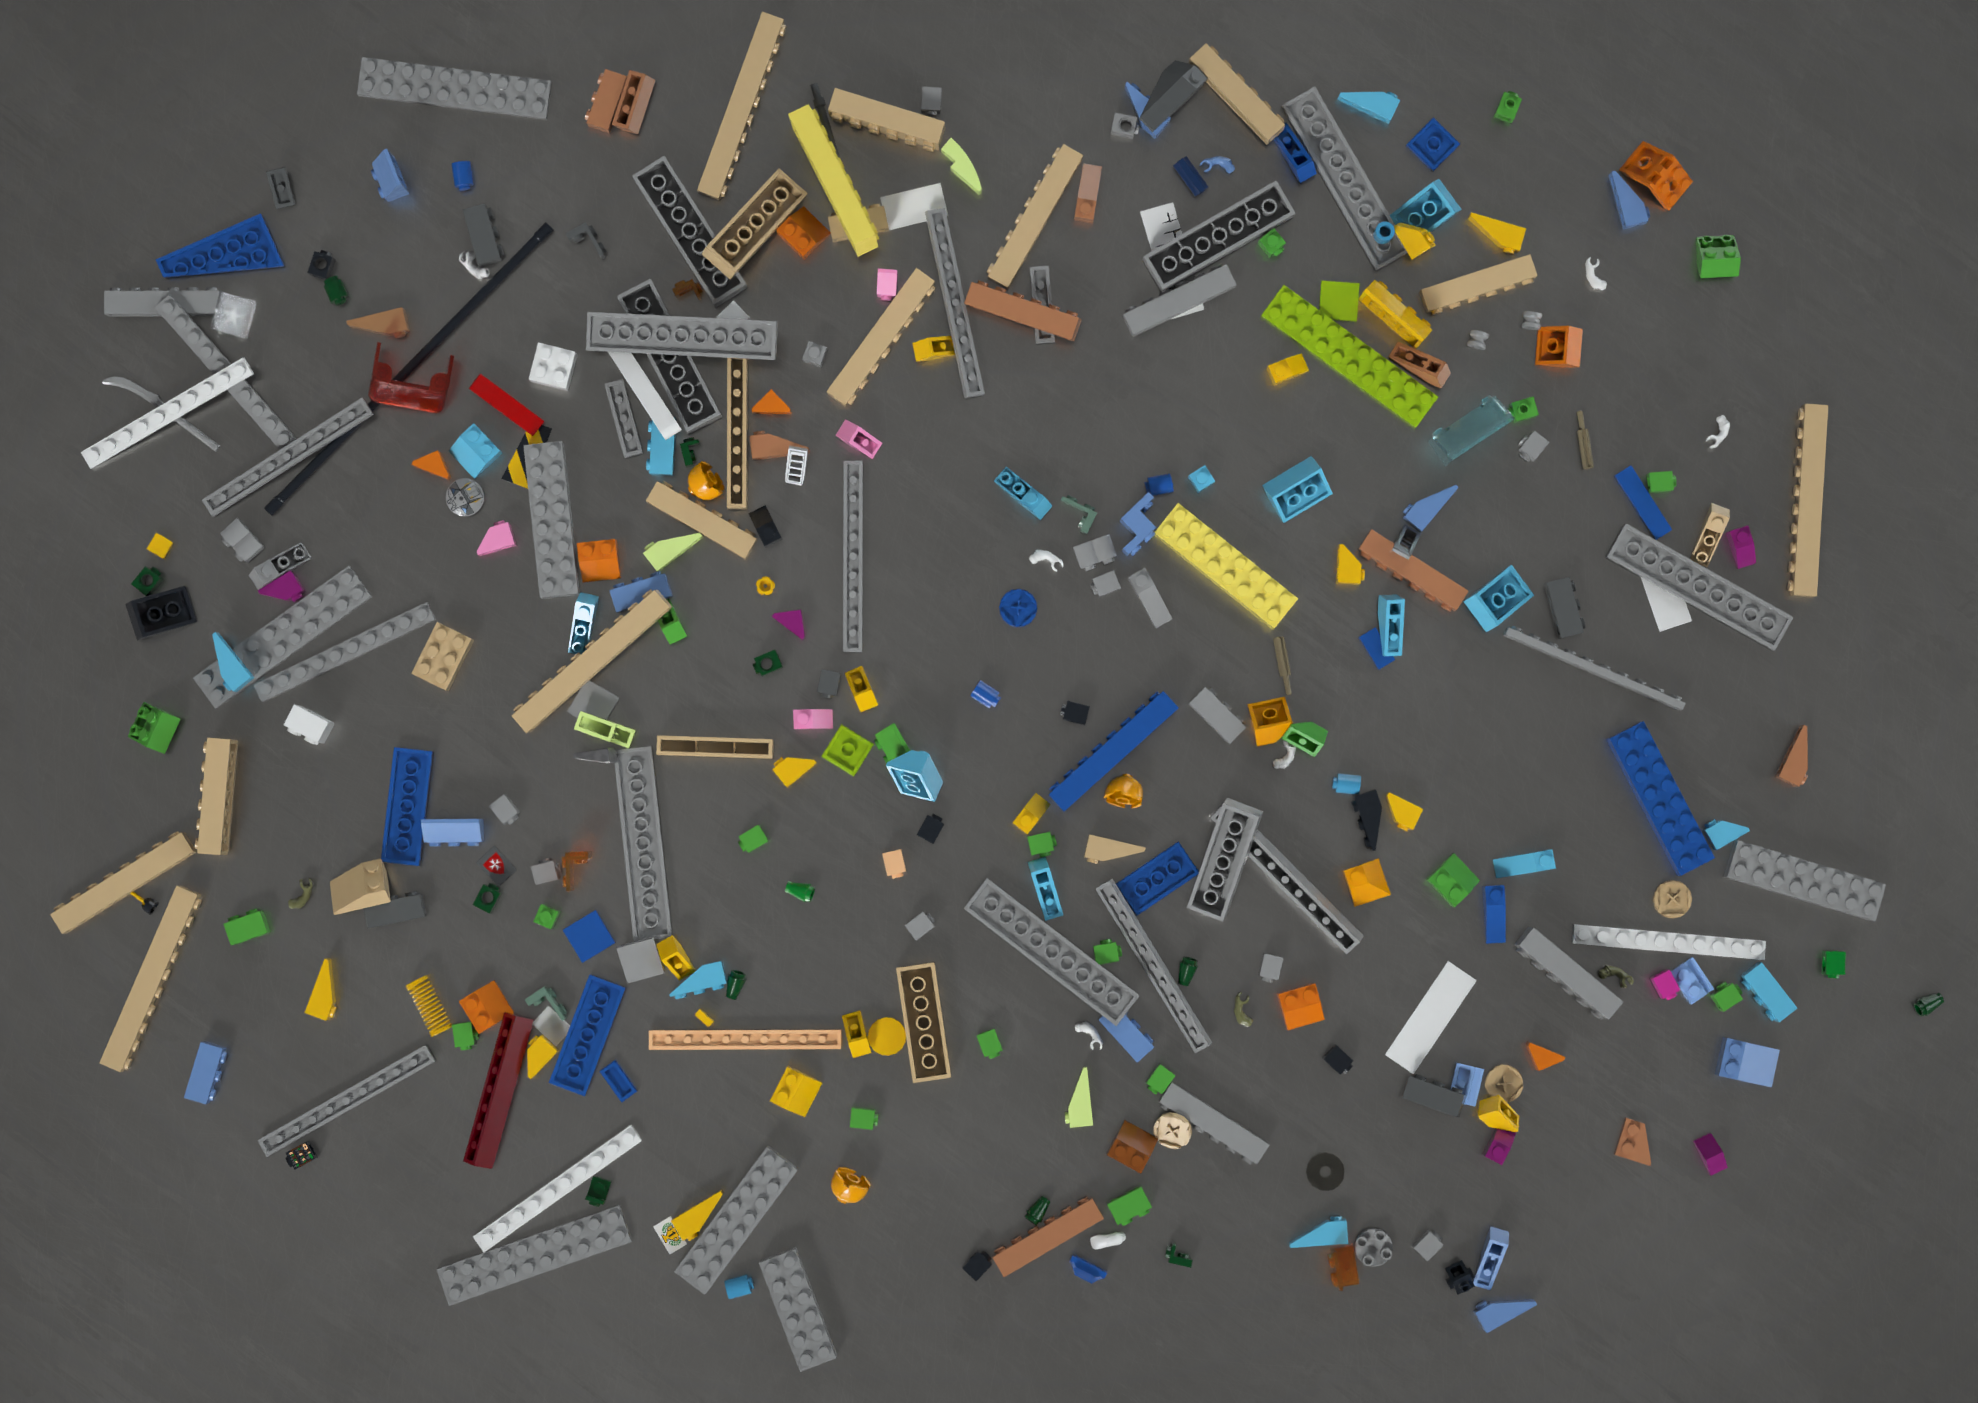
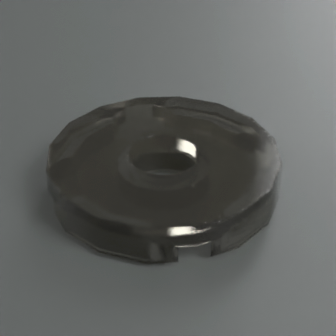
M1318 1153L1307 1163V1179L1318 1190H1333L1344 1179V1165L1332 1153ZM1324 1166L1329 1167L1331 1170L1328 1177L1320 1175V1169Z

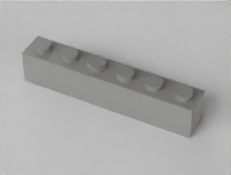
M1218 264L1212 267L1211 272L1207 274L1204 272L1194 276L1195 280L1189 283L1185 280L1177 284V288L1172 291L1170 289L1164 290L1159 293L1160 297L1154 300L1153 297L1144 300L1142 302L1143 305L1137 308L1135 305L1127 308L1123 318L1132 337L1235 288L1237 284L1227 264L1224 266Z
M155 287L148 288V291H141V288H129V291H122V288H110V291H104V314L107 316H162L155 307L168 295H171L189 316H223V293L215 287H206V290L198 291V288L188 287L187 291H179V288L169 287L167 291H160V288Z
M1173 1082L1168 1085L1159 1099L1162 1109L1167 1112L1172 1110L1184 1116L1194 1124L1193 1128L1202 1134L1204 1131L1209 1133L1211 1140L1217 1144L1220 1141L1227 1145L1225 1149L1233 1154H1236V1152L1242 1154V1159L1250 1165L1253 1162L1258 1164L1269 1147L1267 1142Z

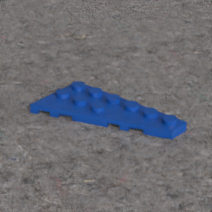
M261 213L156 259L164 278L285 267Z

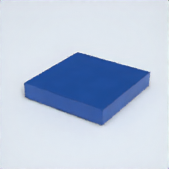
M1434 117L1406 144L1433 172L1460 145Z
M596 910L563 929L582 963L616 943Z

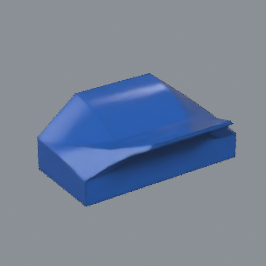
M1074 1254L1069 1259L1074 1275L1091 1284L1104 1279L1107 1275L1106 1270Z

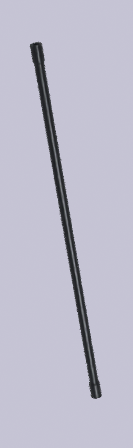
M545 222L534 233L533 237L368 403L372 412L385 401L539 243L549 236L554 229ZM363 422L331 441L264 509L272 516Z

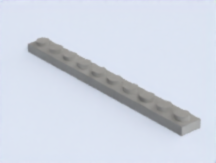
M945 208L928 210L925 212L964 397L981 396L985 392L966 304H964L965 299Z
M168 295L155 307L213 374L231 365L227 358L171 295ZM246 380L228 389L229 393L280 450L297 439Z
M360 398L202 499L211 516H216L374 415L365 399Z
M844 461L843 652H862L863 461Z
M428 602L258 682L254 684V687L261 702H265L436 619Z
M1508 627L1503 636L1679 711L1683 710L1686 704L1677 695L1671 694V696L1664 694V690L1653 686L1652 689L1647 687V683L1642 680L1636 679L1633 681L1628 679V674L1620 671L1614 673L1610 671L1611 667L1600 664V666L1593 664L1594 660L1585 656L1579 658L1575 656L1576 652L1565 648L1563 651L1558 649V645L1553 642L1547 641V643L1539 641V636L1531 633L1529 636L1522 633L1523 630L1518 627Z
M1113 878L1097 887V893L1193 1051L1197 1053L1210 1046L1212 1041Z
M424 1045L257 1141L266 1157L436 1062L428 1046Z

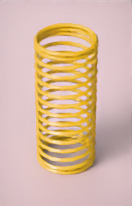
M425 975L407 984L405 987L407 991H411L410 995L414 994L411 998H416L413 1002H418L415 1006H420L417 1010H421L419 1014H423L421 1018L427 1017L423 1022L428 1021L425 1025H430L427 1029H432L429 1033L433 1037L451 1028L452 1023L440 1027L449 1022L450 1019L439 1023L448 1017L446 1015L439 1018L446 1012L435 1015L444 1010V1008L432 1012L442 1006V1004L432 1007L439 1003L440 1000L428 1004L437 999L438 996L427 1000L436 994L434 992L427 995L434 988L423 992L432 987V984L420 989L431 982L427 981L420 984L429 978L427 977L428 975Z

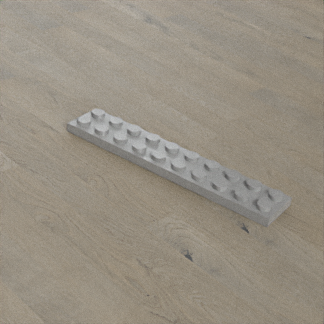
M362 57L357 95L547 120L552 82L550 80Z
M1316 87L1283 104L1281 107L1375 270L1378 271L1408 254L1396 233H1394L1390 242L1386 244H1379L1375 241L1373 233L1379 223L1389 222L1393 226L1395 224Z
M587 312L586 350L776 360L778 321Z
M1626 523L1606 558L1773 651L1776 650L1793 619V616Z
M347 566L232 649L255 677L238 692L228 691L223 685L224 679L220 674L218 660L193 677V679L214 708L217 709L372 598V596L353 569Z
M652 746L616 750L618 762L614 764L633 941L654 936V939L668 938L672 935Z
M988 878L964 907L967 912L1115 1026L1120 1023L1139 998V994Z
M620 1205L436 1270L448 1305L451 1306L632 1242Z

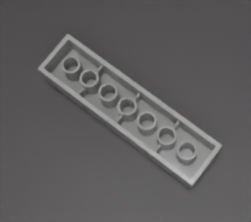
M665 156L632 175L637 186L715 308L748 288L739 272L730 280L702 255L705 247L714 239L715 234Z
M1276 180L1143 256V261L1162 292L1293 218L1295 211Z
M651 279L617 296L626 314L670 316ZM647 354L688 434L722 417L691 356Z
M556 441L523 445L540 598L548 599L579 595L580 586L564 443Z
M1740 840L1733 841L1723 875L1725 878L1869 921H1876L1886 887L1884 883Z
M767 1146L674 1272L705 1295L799 1168L770 1146Z

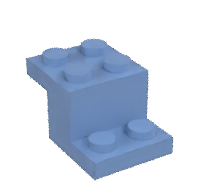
M1149 492L1120 519V523L1134 536L1122 550L1126 556L1130 554L1134 556L1141 549L1140 544L1143 541L1147 543L1156 534L1154 532L1156 527L1141 512L1145 513L1153 506L1152 501L1154 497Z

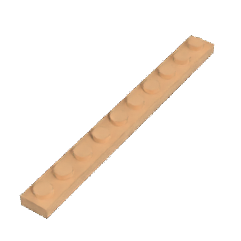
M842 1029L649 1030V1050L842 1049Z

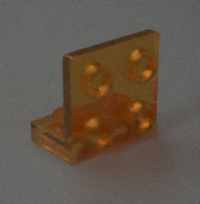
M592 851L565 852V856H562V868H566V875L563 876V887H566V891L574 890L573 860L574 864L588 863V859H592Z
M1353 1245L1331 1248V1254H1327L1329 1266L1333 1268L1334 1272L1330 1273L1332 1285L1339 1291H1343L1345 1286L1359 1284Z

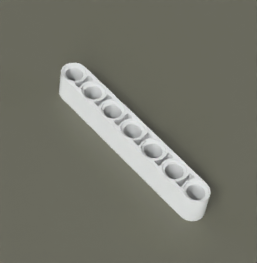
M608 352L664 439L667 440L682 429L633 354L627 352Z

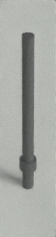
M818 83L811 84L814 106L818 110L821 123L824 125L829 141H832L839 158L840 156L825 110L826 103L824 97L821 96Z

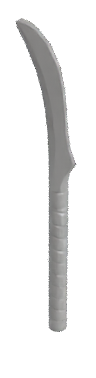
M114 376L102 382L103 384L128 389L156 407L164 404L158 394L151 393L126 378ZM182 416L175 420L215 452L220 448L219 444Z

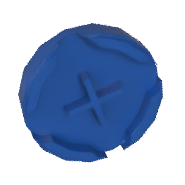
M1011 590L1001 599L999 606L1000 615L1010 626H1026L1036 616L1037 602L1033 595L1026 590Z

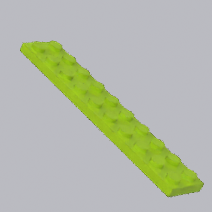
M1285 285L1282 286L1261 315L1414 428L1418 426L1438 398L1429 389Z

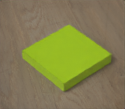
M1321 281L1319 310L1334 321L1357 322L1360 283Z
M841 724L821 757L850 775L855 776L874 744Z

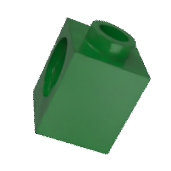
M1822 951V974H1828V978H1839V975H1845L1846 952Z

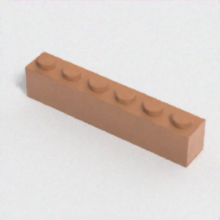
M983 281L971 282L964 302L967 306L1075 341L1082 319L1077 317V313L1069 310L1066 313L1061 312L1059 307L1049 304V307L1041 305L1042 301L1031 298V301L1025 300L1024 295L1013 292V295L1007 294L1006 289L997 286L995 289L989 288V284Z
M1371 529L1358 548V551L1361 552L1359 554L1361 557L1368 561L1370 559L1377 562L1376 566L1384 571L1386 569L1393 572L1392 576L1399 581L1404 579L1409 582L1408 586L1417 592L1420 589L1426 593L1424 595L1426 598L1433 602L1435 600L1442 603L1441 607L1448 612L1458 609L1469 592L1467 589L1415 556L1411 555L1408 560L1392 551L1394 543Z
M1086 1196L1077 1201L1078 1205L1074 1208L1069 1206L1061 1211L1062 1215L1057 1218L1052 1216L1044 1221L1045 1225L1040 1228L1035 1226L1027 1231L1028 1235L1023 1238L1017 1236L1010 1241L1012 1244L1006 1248L1002 1245L995 1249V1254L992 1255V1258L1003 1277L1103 1220L1104 1217L1093 1198L1088 1199Z

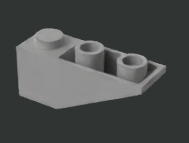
M302 542L253 568L249 577L259 590L290 570H295L312 557Z

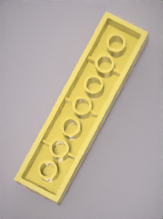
M808 104L789 113L791 126L855 253L859 257L877 248V240H879L877 229L874 223H871L869 214L865 206L863 207L857 190L854 191L852 180L849 174H846L845 167L840 157L838 158L832 141H829L827 131L824 125H821L817 111L815 109L812 110Z
M1177 503L1155 531V536L1272 630L1275 629L1298 600L1296 596L1179 503Z

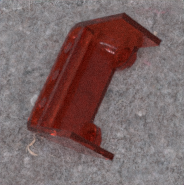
M377 342L368 390L369 399L374 403L429 413L441 412L445 407L454 356L450 355L448 358L446 374H434L429 386L391 380V367L386 363L378 362L381 343Z

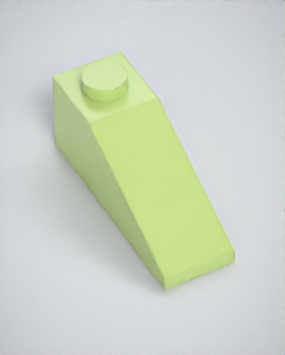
M696 533L656 543L651 542L644 548L646 551L643 554L656 571L659 572L700 541L703 536L701 533Z
M1083 1067L1068 1105V1112H1065V1122L1070 1124V1128L1093 1126L1087 1067Z

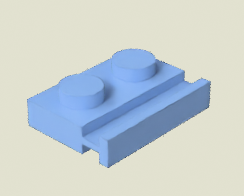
M1693 957L1671 970L1681 992L1691 1005L1714 990Z
M1456 1063L1451 1088L1455 1087L1463 1090L1462 1094L1467 1095L1464 1104L1476 1107L1485 1069Z

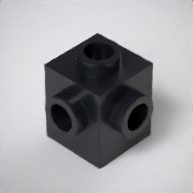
M1462 1260L1445 1268L1448 1278L1445 1280L1450 1290L1454 1288L1457 1295L1475 1287L1472 1281L1475 1276L1471 1268H1466Z

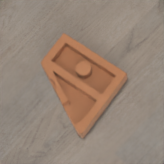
M1625 1118L1614 1155L1651 1166L1644 1123Z

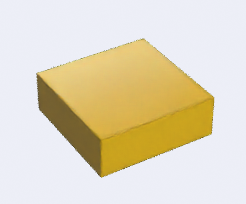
M156 533L147 550L165 559L174 542Z
M701 1008L695 1013V1016L707 1027H710L715 1022Z

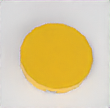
M880 1018L869 1029V1044L875 1052L881 1055L890 1056L896 1054L903 1048L906 1042L905 1028L900 1021L894 1018Z

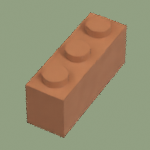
M605 69L604 74H600L598 78V84H600L598 91H594L591 102H593L592 108L587 110L585 116L589 127L607 133L611 132L612 122L627 76Z
M629 70L612 122L613 126L638 135L656 81L655 79L646 74Z

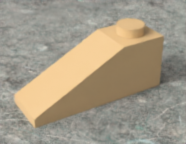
M1089 834L1084 857L1088 858L1087 862L1098 864L1099 861H1107L1144 852L1146 848Z

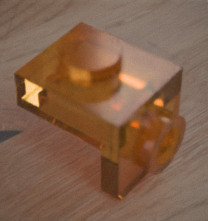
M693 279L687 282L682 280L674 285L675 288L672 289L676 298L694 290L698 300L702 299L700 294L703 293L699 282L694 283Z

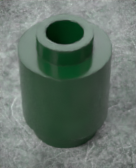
M332 276L324 280V289L331 304L335 303L338 306L345 303L346 298L349 296L342 280L338 276Z

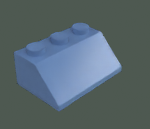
M421 819L424 843H429V846H441V842H448V846H460V842H467V846H479V842H484V819Z

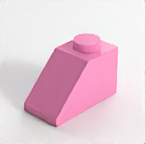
M878 269L877 297H881V300L892 301V298H895L897 295V270Z
M846 419L835 435L871 459L874 458L882 445V442Z
M505 520L493 523L494 526L488 529L477 550V555L483 556L517 546L509 522L505 523Z
M833 709L793 710L794 729H833Z

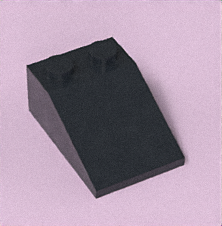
M185 586L132 600L125 604L137 641L197 622Z

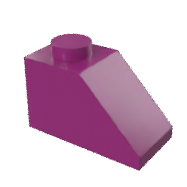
M1749 526L1727 532L1726 536L1737 569L1756 564L1755 546Z
M290 570L259 589L258 592L265 596L295 602L303 597L302 593L305 592V589L296 574Z
M1496 1128L1482 1155L1502 1165L1512 1147L1516 1132Z

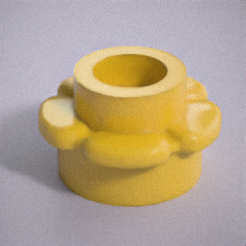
M767 576L758 579L756 582L758 593L770 595L775 588L774 581L770 580V577Z

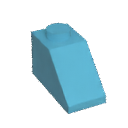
M1715 819L1706 823V828L1702 830L1713 850L1720 849L1750 831L1748 827L1722 820L1716 822Z

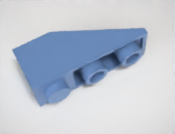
M1126 82L1125 90L1138 117L1140 126L1156 139L1170 123L1171 118L1169 117L1152 132L1139 120L1150 96L1146 95L1145 97L1140 93L1141 89L1136 84Z

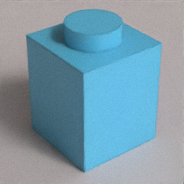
M1205 465L1188 476L1197 493L1215 483L1214 478Z

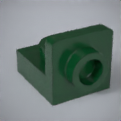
M694 437L684 439V443L680 444L686 468L694 466L693 461H696L694 450L689 449L690 447L700 445L699 439L695 440Z
M593 1176L585 1200L589 1201L588 1204L599 1207L600 1204L604 1205L612 1181Z
M1171 1243V1247L1167 1246L1165 1257L1168 1258V1263L1191 1268L1193 1260L1189 1258V1254L1178 1252V1255H1174L1176 1243Z

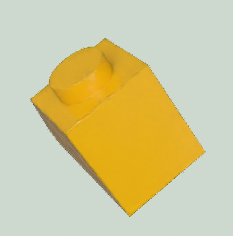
M1402 222L1394 225L1395 233L1411 259L1436 246L1434 236L1426 229Z
M951 336L928 337L912 343L916 362L955 355Z
M1302 353L1280 360L1266 368L1274 386L1309 371Z
M1339 544L1336 584H1361V580L1364 581L1365 569H1361L1362 564L1344 544Z
M863 666L845 672L860 712L877 706V700Z
M781 757L773 764L775 768L772 770L788 788L816 765L817 762L811 759L790 757L783 759Z
M1387 792L1385 797L1393 820L1398 823L1397 827L1408 831V829L1414 830L1423 809Z
M1035 793L1012 823L1028 835L1051 804Z
M673 935L656 944L661 961L679 981L696 971L682 945Z
M861 1011L842 1015L852 1057L855 1058L871 1053Z
M536 1035L528 1043L530 1047L527 1049L528 1077L530 1079L534 1078L559 1051L544 1035L540 1037Z
M1500 1095L1479 1101L1478 1117L1488 1127L1518 1132L1520 1116Z

